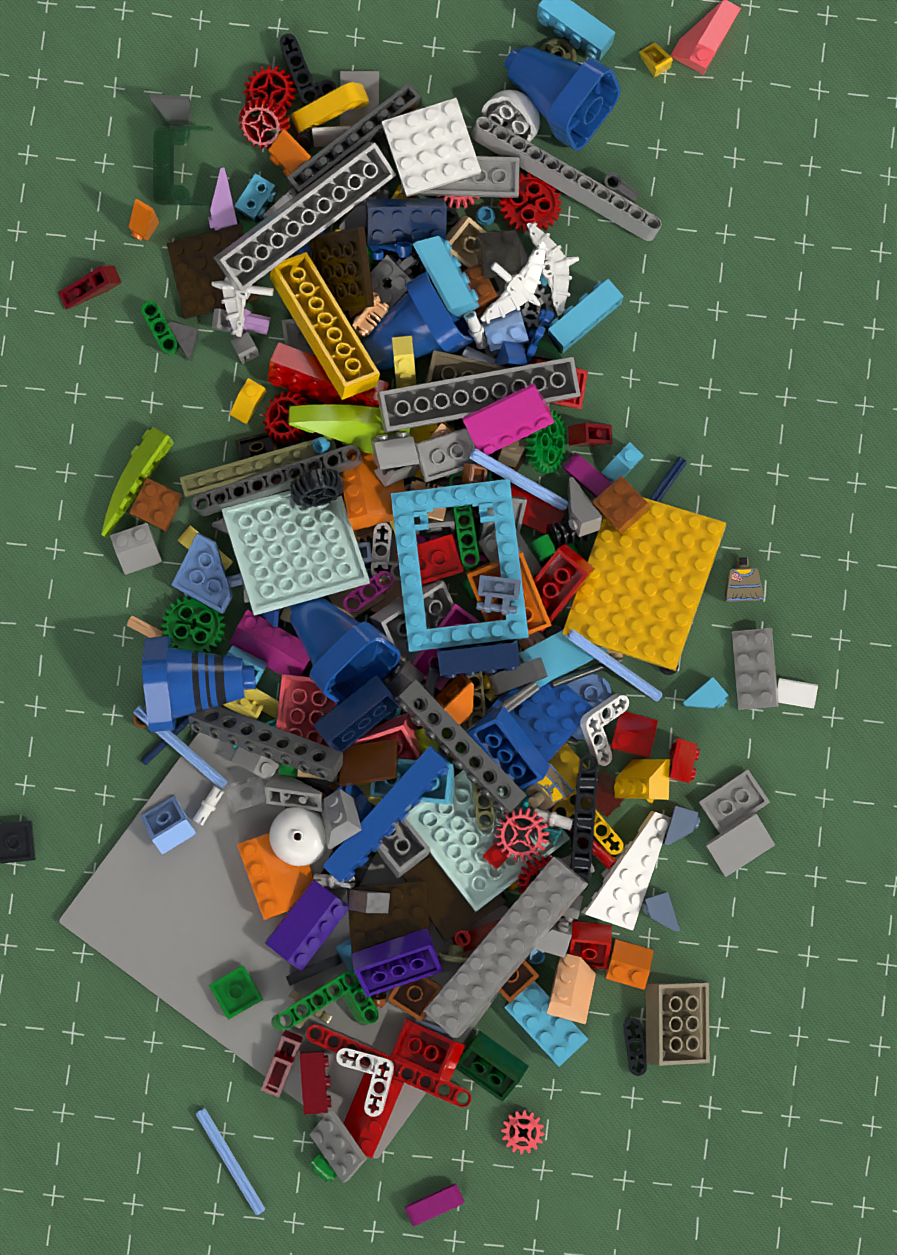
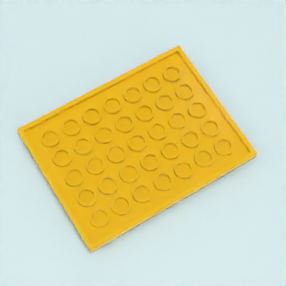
M644 498L648 502L650 510L621 536L603 519L588 563L595 570L577 591L562 634L567 636L570 630L573 629L598 647L676 671L725 531L726 522Z

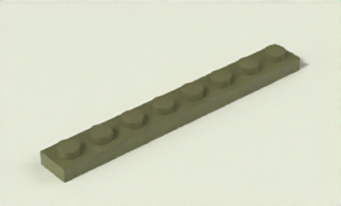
M327 439V442H330V447L326 452L336 450L334 439ZM313 440L183 476L180 477V481L186 498L320 454L314 450Z

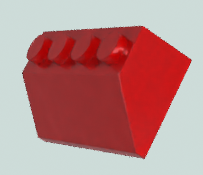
M365 1072L343 1124L364 1155L373 1158L404 1083L394 1078L391 1079L383 1112L378 1116L372 1117L367 1115L364 1106L373 1074ZM383 1073L381 1074V1076H376V1079L381 1078L386 1081L388 1079V1077H384ZM376 1082L374 1091L379 1094L382 1093L385 1089L384 1084ZM371 1095V1098H375L373 1104H369V1108L374 1113V1111L379 1110V1107L376 1106L377 1099L382 1101V1097Z

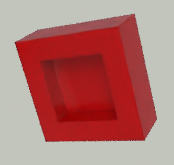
M495 842L482 857L497 870L506 861L508 852L505 850L502 853L501 849L503 847L501 845L497 846V842Z

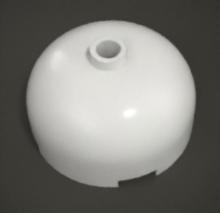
M500 91L491 97L482 108L483 117H487L499 125L506 121L508 123L505 126L506 129L516 135L523 134L522 138L528 142H531L538 133L540 127L539 111L531 99L520 91Z
M290 807L279 813L271 825L269 833L271 847L277 857L287 864L294 866L309 865L321 858L328 848L323 818L318 811ZM295 833L301 834L300 840L294 838Z

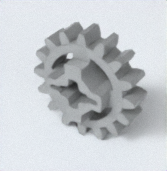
M537 285L534 293L541 295L538 298L540 305L536 306L537 312L540 314V308L544 302H546V309L554 311L553 308L549 307V305L553 304L552 300H548L551 294L545 295V288L539 291ZM527 301L525 307L520 310L523 322H528V327L531 326V323L538 327V322H540L538 320L539 314L533 309L528 310L529 301ZM527 314L535 315L537 319H528L525 316Z

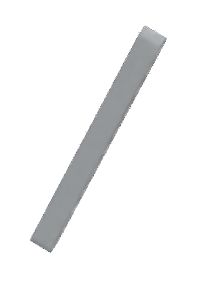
M479 117L476 120L471 131V137L479 144L502 157H520V168L643 240L651 241L657 235L662 223L655 215L487 117Z

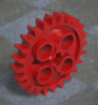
M528 172L526 178L520 173L518 198L521 200V203H515L512 198L499 197L502 201L499 202L498 206L503 207L500 210V214H506L503 221H510L508 227L515 225V232L520 228L523 235L528 230V223L534 224L536 222V227L547 231L548 225L553 227L554 221H557L559 218L557 214L561 212L559 206H561L562 201L558 199L561 194H555L557 190L555 187L551 188V185L538 179L536 176L531 177V173ZM528 189H535L537 194L530 193ZM544 204L548 209L542 210L539 205ZM523 214H529L532 219H525Z

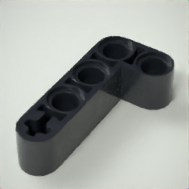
M288 33L280 38L282 54L304 107L325 96L326 94L323 93L325 88H332L333 91L336 89L335 83L331 80H324L314 84L294 35ZM287 42H289L292 45L293 52L291 53L288 46L286 45ZM294 59H299L301 61V63L298 66H293L291 64V62ZM301 77L308 78V81L304 84H301L298 82V79ZM307 95L315 96L313 101L305 100Z

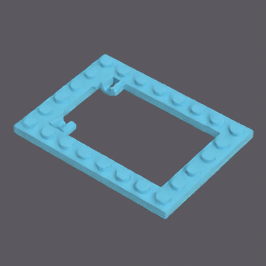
M510 479L391 493L409 652L529 638ZM465 505L479 506L481 523L495 521L501 578L521 580L519 599H510V605L518 607L517 614L509 613V615H506V620L427 629L416 531L429 529L427 512H433V509ZM493 508L494 515H488L487 509ZM415 517H420V524L414 523Z

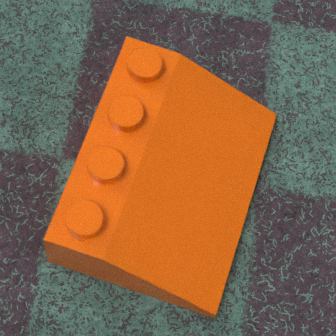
M360 451L363 461L359 466L340 472L343 480V493L348 519L353 531L393 521L391 493L406 492L403 480L384 487L374 472L378 467L373 461V454ZM351 453L348 456V459H355L357 453Z
M520 552L519 561L528 635L552 625L524 555ZM499 560L466 572L477 602H485V596L478 595L480 575L501 577ZM493 597L492 603L502 604L503 598ZM481 610L485 622L506 620V615H502V612L491 611V613H486L484 610Z
M269 833L237 844L263 919L265 920L289 911L313 880L314 876L310 865L294 866L279 859L271 847ZM298 833L294 835L296 840H300Z

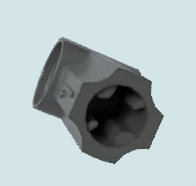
M615 172L608 173L602 182V185L633 203L640 195L638 191L624 182L621 176ZM607 180H613L616 186H609Z

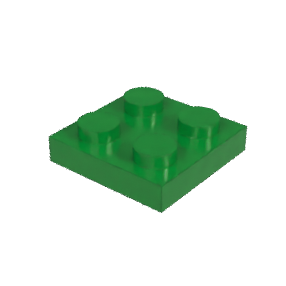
M244 965L209 985L228 1020L263 1000Z

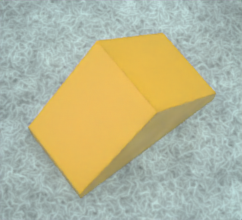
M655 42L639 51V55L654 78L671 68L672 57Z

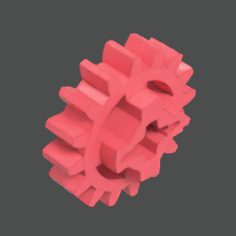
M516 1110V1116L514 1117L509 1114L510 1121L504 1120L503 1122L507 1127L501 1128V1132L506 1133L502 1139L508 1140L506 1147L512 1145V1152L519 1149L520 1154H523L524 1150L531 1153V1147L537 1150L536 1143L543 1142L539 1137L545 1135L543 1131H540L544 1127L543 1124H538L540 1118L536 1117L534 1119V1112L527 1115L526 1110H523L522 1114H519ZM518 1119H528L530 1121L521 1123ZM511 1125H513L515 1132L510 1137L509 1131ZM518 1126L522 1129L527 1128L528 1138L523 1134L518 1135L520 1133ZM536 1127V1136L533 1139L531 1131ZM519 1141H526L527 1145H519L516 1143H518Z

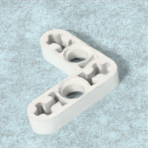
M387 522L377 524L374 527L371 574L373 576L377 574L374 568H377L378 565H382L383 569H388V565H392L390 572L394 580L401 581L400 576L394 574V568L399 566L398 561H389L391 526ZM381 526H385V529L388 530L384 534V540L388 539V542H376V538L380 539V532L377 529H381ZM384 545L387 548L386 554L378 555L375 551L376 547ZM383 575L380 579L390 580V577Z
M612 695L581 718L580 725L590 754L596 757L599 765L606 766L612 760V752L603 726L627 710L629 699L625 695ZM605 708H607V715L605 718H603L602 712ZM598 735L599 741L597 744H594V737Z
M350 1048L339 1050L336 1059L340 1065L373 1074L364 1109L369 1116L375 1117L380 1115L385 1106L394 1071L392 1061ZM346 1051L349 1052L348 1056L356 1057L355 1054H359L356 1059V1066H353L354 1061L347 1060L344 1063L341 1055L345 1054ZM362 1057L370 1059L371 1064L368 1068L360 1066ZM387 1062V1066L390 1067V1070L384 1073V1077H388L387 1081L381 1078L376 1079L377 1075L381 1076L382 1069L379 1066ZM376 1082H382L385 1086L384 1091L380 1094L374 1091ZM371 1095L382 1097V1101L377 1099L376 1106L379 1107V1110L374 1111V1113L369 1108V1104H373L375 1098H371Z

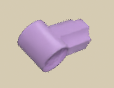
M244 309L245 326L243 332L251 331L267 335L271 317L253 314L249 310Z

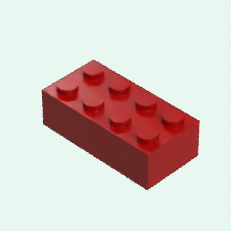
M566 544L558 548L534 579L551 624L595 570L594 567Z

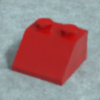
M626 711L617 718L610 748L648 759L655 739L658 720Z
M572 921V936L568 954L581 957L590 968L607 970L612 940V925Z

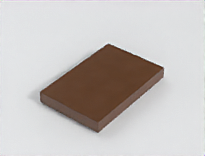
M390 739L348 747L343 751V765L340 769L339 785L344 787L397 779L398 741Z

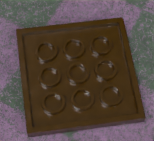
M242 224L166 243L184 319L213 313L214 309H226L225 304H222L221 301L224 299L223 290L212 286V282L224 281L226 278L214 257L244 235ZM251 293L249 298L246 299L245 304L260 300L259 294Z
M364 227L318 234L311 239L313 264L341 310L347 311L375 307Z
M427 881L347 888L348 905L350 889L390 893L388 913H364L348 910L352 953L426 928L431 936Z

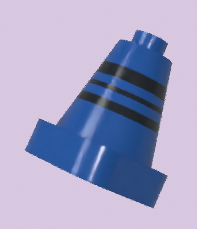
M170 636L145 638L142 676L150 732L175 730L176 718L246 697V690L256 689L254 665L244 666L243 658L172 648Z

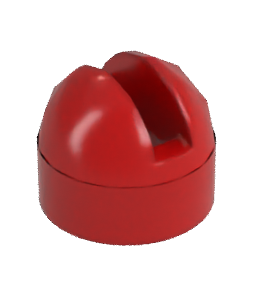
M465 930L457 932L455 935L456 944L462 947L469 945L471 942L470 933ZM462 933L464 934L467 943H464V940L461 937Z

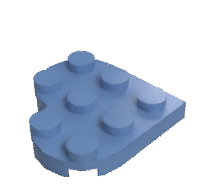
M591 674L567 684L594 708L611 697L612 693L610 684L599 675ZM580 725L572 737L585 740Z

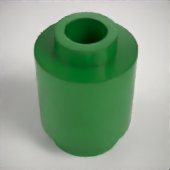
M320 1153L309 1164L312 1167V1171L325 1182L328 1180L332 1182L337 1177L327 1159Z

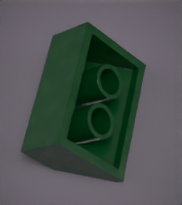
M480 1031L460 1057L456 1069L503 1102L520 1082L529 1066Z

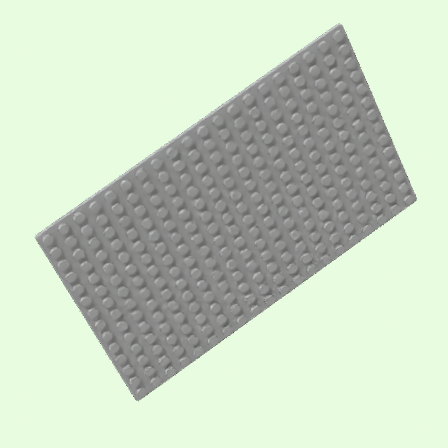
M220 705V706H219V707H222V708H224V709L233 711V710L227 708V707L224 706V705ZM198 733L188 747L228 781L225 787L221 789L225 793L215 805V811L210 813L203 826L192 819L201 807L202 800L206 799L215 784L181 756L62 915L60 923L266 1077L285 1031L275 1030L272 1027L271 1019L276 1013L295 1002L288 997L294 989L304 997L317 989L321 984H325L339 974L348 972L349 969L341 958V964L289 986L286 976L299 971V969L265 944V941L288 911L265 920L263 919L237 844L270 833L274 819L285 810V806L266 803L265 785L269 781L231 762L230 760L236 749H233L229 743L213 739L203 733ZM277 762L279 765L274 773L275 775H279L280 762ZM295 777L308 780L314 783H318L327 787L332 783L331 781ZM175 795L191 821L196 834L162 854L152 841L141 815ZM327 848L321 858L309 864L313 876L315 873H322L323 865L328 860L333 848ZM376 853L360 886L406 883L402 876L397 878L382 857ZM429 853V855H428L426 858H424L422 861H420L419 863L423 862L424 860H426L427 858H429V857L432 856V855ZM324 886L348 905L346 888L337 887L336 889H331L330 886ZM502 905L465 929L471 935V942L469 945L464 946L463 956H471L508 912L509 908ZM348 911L304 968L339 954L336 947L350 939ZM430 920L431 938L436 952L448 953L449 944L457 945L455 936L444 942ZM462 933L461 937L464 940V943H467V940L464 934ZM439 959L443 972L428 977L444 988L463 963ZM244 965L263 1000L228 1020L209 985ZM346 976L345 983L350 985V979ZM330 986L329 993L334 995V989ZM392 988L383 991L386 994V1004L382 1008L377 1007L379 1012L378 1020L373 1024L362 1026L357 1023L344 998L341 996L321 1009L333 1017L328 1024L313 1015L307 1018L300 1029L295 1026L286 1029L302 1036L303 1040L282 1090L303 1104L300 1052L324 1050L325 1055L329 1056V1067H326V1075H330L331 1087H327V1095H331L332 1107L328 1108V1112L334 1110L343 1123L365 1072L340 1065L336 1059L337 1053L310 1042L306 1036L309 1026L315 1023L321 1024L391 1055L405 1020L408 1019L415 1022L416 1018L387 1000L394 989ZM500 992L496 993L459 1038L452 1037V1039L463 1043ZM355 994V1000L359 1003L360 997L358 994ZM297 1006L296 1011L298 1015H300L302 1011L301 1008ZM365 1011V1018L369 1021L370 1015ZM425 1014L422 1021L440 1026L428 1014ZM281 1016L280 1022L285 1026L286 1020ZM312 1028L310 1035L313 1038H319L321 1031L318 1028ZM331 1036L328 1039L331 1046L339 1045L338 1037ZM355 1044L347 1046V1048L358 1051V1047ZM341 1055V1058L344 1059V1063H346L347 1060H351ZM365 1057L366 1061L371 1062L368 1057ZM385 1062L383 1064V1067L386 1070H390V1067L387 1066V1062ZM360 1064L362 1068H367V1066ZM405 1068L401 1072L404 1078H410L413 1075V1071L410 1068ZM423 1076L420 1079V1083L425 1087L429 1086L431 1079L428 1076ZM406 1083L403 1084L373 1158L377 1159L380 1157L426 1092ZM319 1113L316 1115L323 1119V1117L327 1113Z

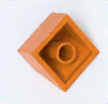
M285 129L281 131L269 148V159L276 166L280 165L284 169L282 172L286 177L312 158Z
M460 673L434 697L459 725L466 722L473 712L474 684L464 673Z
M615 939L605 978L645 990L654 950Z

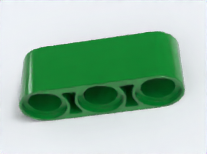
M146 301L142 305L141 311L164 354L169 356L175 355L179 350V345L160 308L155 302ZM154 307L156 308L155 314L147 315V309ZM163 324L165 325L164 331L156 332V326ZM172 341L174 342L173 348L165 349V343Z

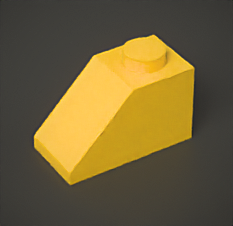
M248 378L236 398L230 415L247 425L265 396L266 389Z

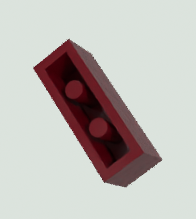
M324 1050L300 1052L304 1115L328 1113V1108L332 1107L331 1095H327V1087H331L330 1075H326V1067H329V1056L325 1055Z

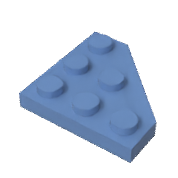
M197 533L171 586L223 614L233 597L216 542Z

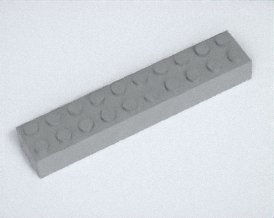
M366 142L216 255L214 259L233 287L243 292L391 180L396 174L376 143Z
M574 357L378 392L377 399L384 433L462 419L533 383L547 403L580 397Z
M553 857L424 1012L453 1038H459L587 887L588 883L559 858Z

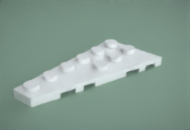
M654 811L649 813L638 829L639 833L635 839L629 842L627 845L628 849L624 855L618 858L603 880L600 890L594 893L592 896L593 900L581 913L630 930L634 929L671 817Z

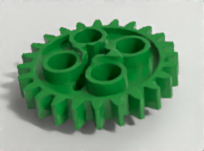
M552 409L550 411L555 423L525 438L528 441V444L525 446L528 449L526 456H530L528 462L532 463L531 467L535 468V471L548 474L553 473V470L556 471L557 466H561L560 460H564L562 454L566 453L564 446L567 443L564 439L567 435L564 434L566 427H563L564 420H560L561 415H557V411Z
M184 596L183 602L177 598L176 606L170 603L171 610H165V614L168 617H162V621L165 624H161V629L166 630L162 632V637L170 636L172 648L199 652L205 651L206 653H210V647L216 650L215 642L221 643L222 641L218 636H224L225 633L220 630L225 628V624L220 623L224 621V616H218L220 612L195 600L193 597H191V600H188ZM188 611L191 613V617L183 618L181 613ZM207 616L210 618V622L203 623L200 621V618ZM192 623H195V624H196V627L194 628V630H193V629H190V626H192ZM184 630L187 634L179 637L176 635V632ZM201 634L204 635L206 639L202 642H199L195 639V637Z

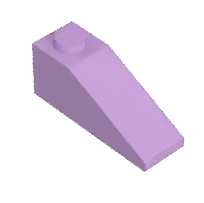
M220 168L210 209L211 216L208 217L210 228L215 230L238 225L225 168Z

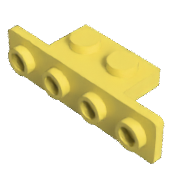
M256 688L246 690L245 698L223 705L238 714L257 720L261 711L277 718L279 701Z

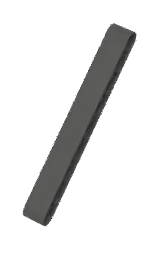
M348 445L198 494L192 499V507L198 514L208 516L220 512L227 507L291 489L290 485L296 479L292 478V474L295 471H300V475H303V472H309L312 466L319 465V469L331 468L340 473L359 466L363 461V456L356 446ZM351 453H357L355 459H348V456ZM332 459H338L336 465H329ZM275 478H282L280 483L273 484ZM258 483H263L260 490L256 491L254 489ZM244 489V493L237 497L236 492ZM221 495H225V500L218 503V498ZM206 501V506L199 509V504Z

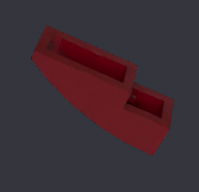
M287 1030L284 1031L261 1091L278 1098L280 1097L303 1040L302 1036Z

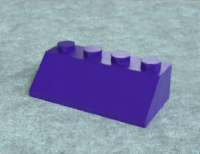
M313 879L265 941V944L287 962L302 971L346 914L348 905Z
M427 928L351 954L354 971L367 997L443 972L433 940Z

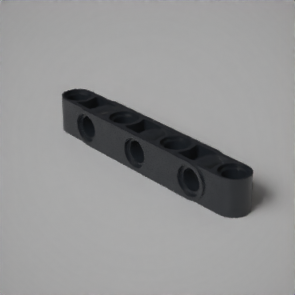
M586 754L579 760L570 868L588 883L582 892L589 886L598 781V761L591 754ZM585 758L593 760L594 765L591 769H586L583 766ZM584 797L591 801L588 809H583L580 806V800ZM581 837L586 838L588 841V845L584 849H580L577 846V840Z

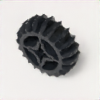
M317 468L297 476L290 485L291 497L297 506L317 508L337 500V497L342 495L344 486L342 477L336 470Z

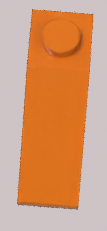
M136 198L129 229L132 232L131 236L135 239L148 241L160 222L154 209Z

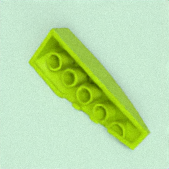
M329 404L290 406L289 408L290 426L312 434L314 432L320 433L329 440L333 438L342 441V444L346 446L354 445L365 453H372L371 439L376 438V435L388 434V436H392L398 431L410 432L409 428L384 433L380 409L376 407Z
M154 427L144 433L142 436L143 442L140 446L136 445L132 450V457L120 476L105 516L101 533L105 538L109 537L139 494L146 478L149 479L174 444L170 436Z

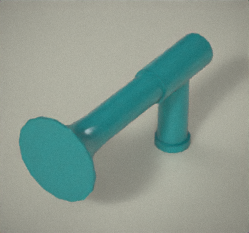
M528 795L523 799L519 807L523 808V814L529 806L528 799L530 796ZM525 818L516 819L524 823L525 825H530L532 823L530 820ZM548 827L543 829V832H549L547 836L552 840V846L557 843L563 828L560 830H553Z

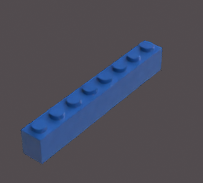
M429 746L360 823L362 830L346 839L324 863L323 867L339 882L350 881L356 874L354 870L358 866L362 867L369 858L367 856L370 852L377 851L382 845L380 841L385 836L389 837L396 828L394 826L396 823L405 820L409 815L407 811L412 806L416 807L421 802L422 794L425 791L429 792L436 785L434 781L439 776L443 777L448 772L450 762L434 747Z

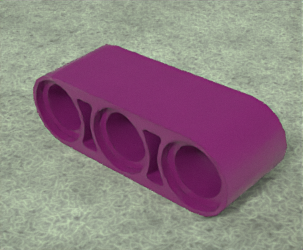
M576 452L562 466V469L567 474L573 477L595 498L612 484Z
M381 571L369 579V584L358 587L344 598V608L351 613L360 611L393 586L394 578L392 574L387 571ZM383 575L390 577V583L386 586L381 585L379 581ZM366 587L374 589V594L371 597L364 596L363 591ZM351 598H355L358 601V605L354 609H350L347 606L348 600Z
M457 1183L408 1204L404 1209L411 1225L416 1226L462 1205L465 1201Z

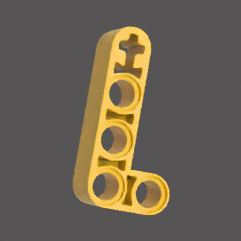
M350 82L294 112L291 115V119L297 133L309 132L312 128L324 124L349 109L357 110L367 106L370 101L363 84Z
M576 791L552 808L551 813L555 812L558 807H562L566 811L565 817L569 818L572 816L575 806L571 804L570 798L576 794ZM584 797L581 799L580 806L583 809H588L591 803ZM595 809L594 837L609 854L616 855L621 853L624 847L622 840ZM604 825L606 827V834L604 836L597 835V826ZM610 833L613 835L612 837H610V839L613 842L619 843L617 845V851L615 849H609L611 844L608 842V840H606L605 843L602 841L603 839L607 838L610 835Z

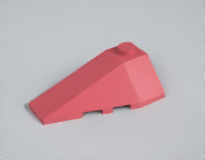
M727 0L721 1L679 39L670 56L704 75L741 8Z

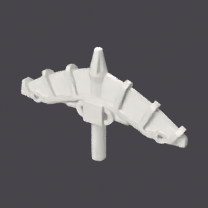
M536 222L534 224L528 223L527 227L533 244L537 247L543 242L545 248H548V251H545L543 263L546 266L545 268L542 267L541 274L548 280L552 292L553 306L557 316H560L566 310L564 306L567 297H570L568 286L572 276H569V266L579 261V257H565L560 250L562 248L561 245L557 246L549 238V233L545 234L536 227Z
M543 242L532 251L527 264L519 274L516 273L511 276L496 262L491 265L490 268L506 281L505 291L497 301L491 303L486 308L480 320L486 321L488 324L491 319L500 316L505 318V314L515 309L517 311L520 310L519 306L527 301L537 306L540 305L534 292L537 284H541L539 279L542 267L545 268L546 266L543 263L545 251H548V248H545Z
M227 277L224 281L212 282V286L223 290L224 299L221 301L222 304H225L228 314L226 320L230 321L233 327L232 334L237 337H242L245 326V302L251 293L273 296L274 288L253 285L243 292L238 291Z

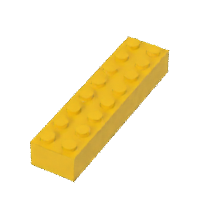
M307 252L286 259L274 267L270 273V280L341 399L343 400L377 387L379 371Z

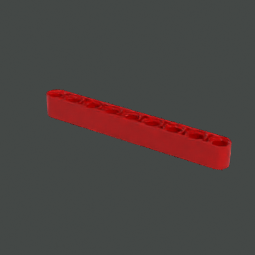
M312 1024L307 1029L306 1036L314 1044L338 1053L343 1048H347L349 1044H355L358 1047V1051L364 1053L373 1052L376 1056L393 1061L395 1067L392 1078L458 1107H466L471 1102V1093L465 1087L451 1081L439 1080L391 1057L383 1051L321 1024ZM312 1028L320 1029L321 1036L319 1038H313L310 1035ZM329 1037H338L339 1045L331 1046L328 1042ZM347 1051L345 1054H342V1056L356 1061L359 1055L355 1054L356 1057H350ZM362 1057L360 1060V1064L367 1067L371 1064V1062L366 1061L365 1057ZM383 1065L379 1066V1068L382 1069L383 1074L385 1073V1071H389L386 1070L383 1067ZM410 1068L413 1071L412 1077L404 1078L401 1073L402 1070ZM423 1076H428L431 1079L429 1086L421 1085L420 1079ZM440 1085H448L450 1091L447 1094H441L438 1091ZM460 1092H465L468 1095L466 1102L462 1103L457 1100V1095Z

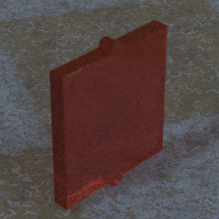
M603 771L598 776L596 808L608 818L616 808L620 807V803L625 798H615V780L606 771Z

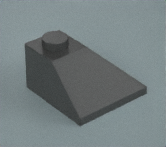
M150 94V100L154 109L171 129L181 133L191 130L193 107L189 97Z

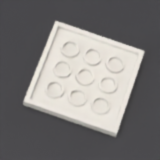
M457 98L382 121V126L406 197L481 173Z

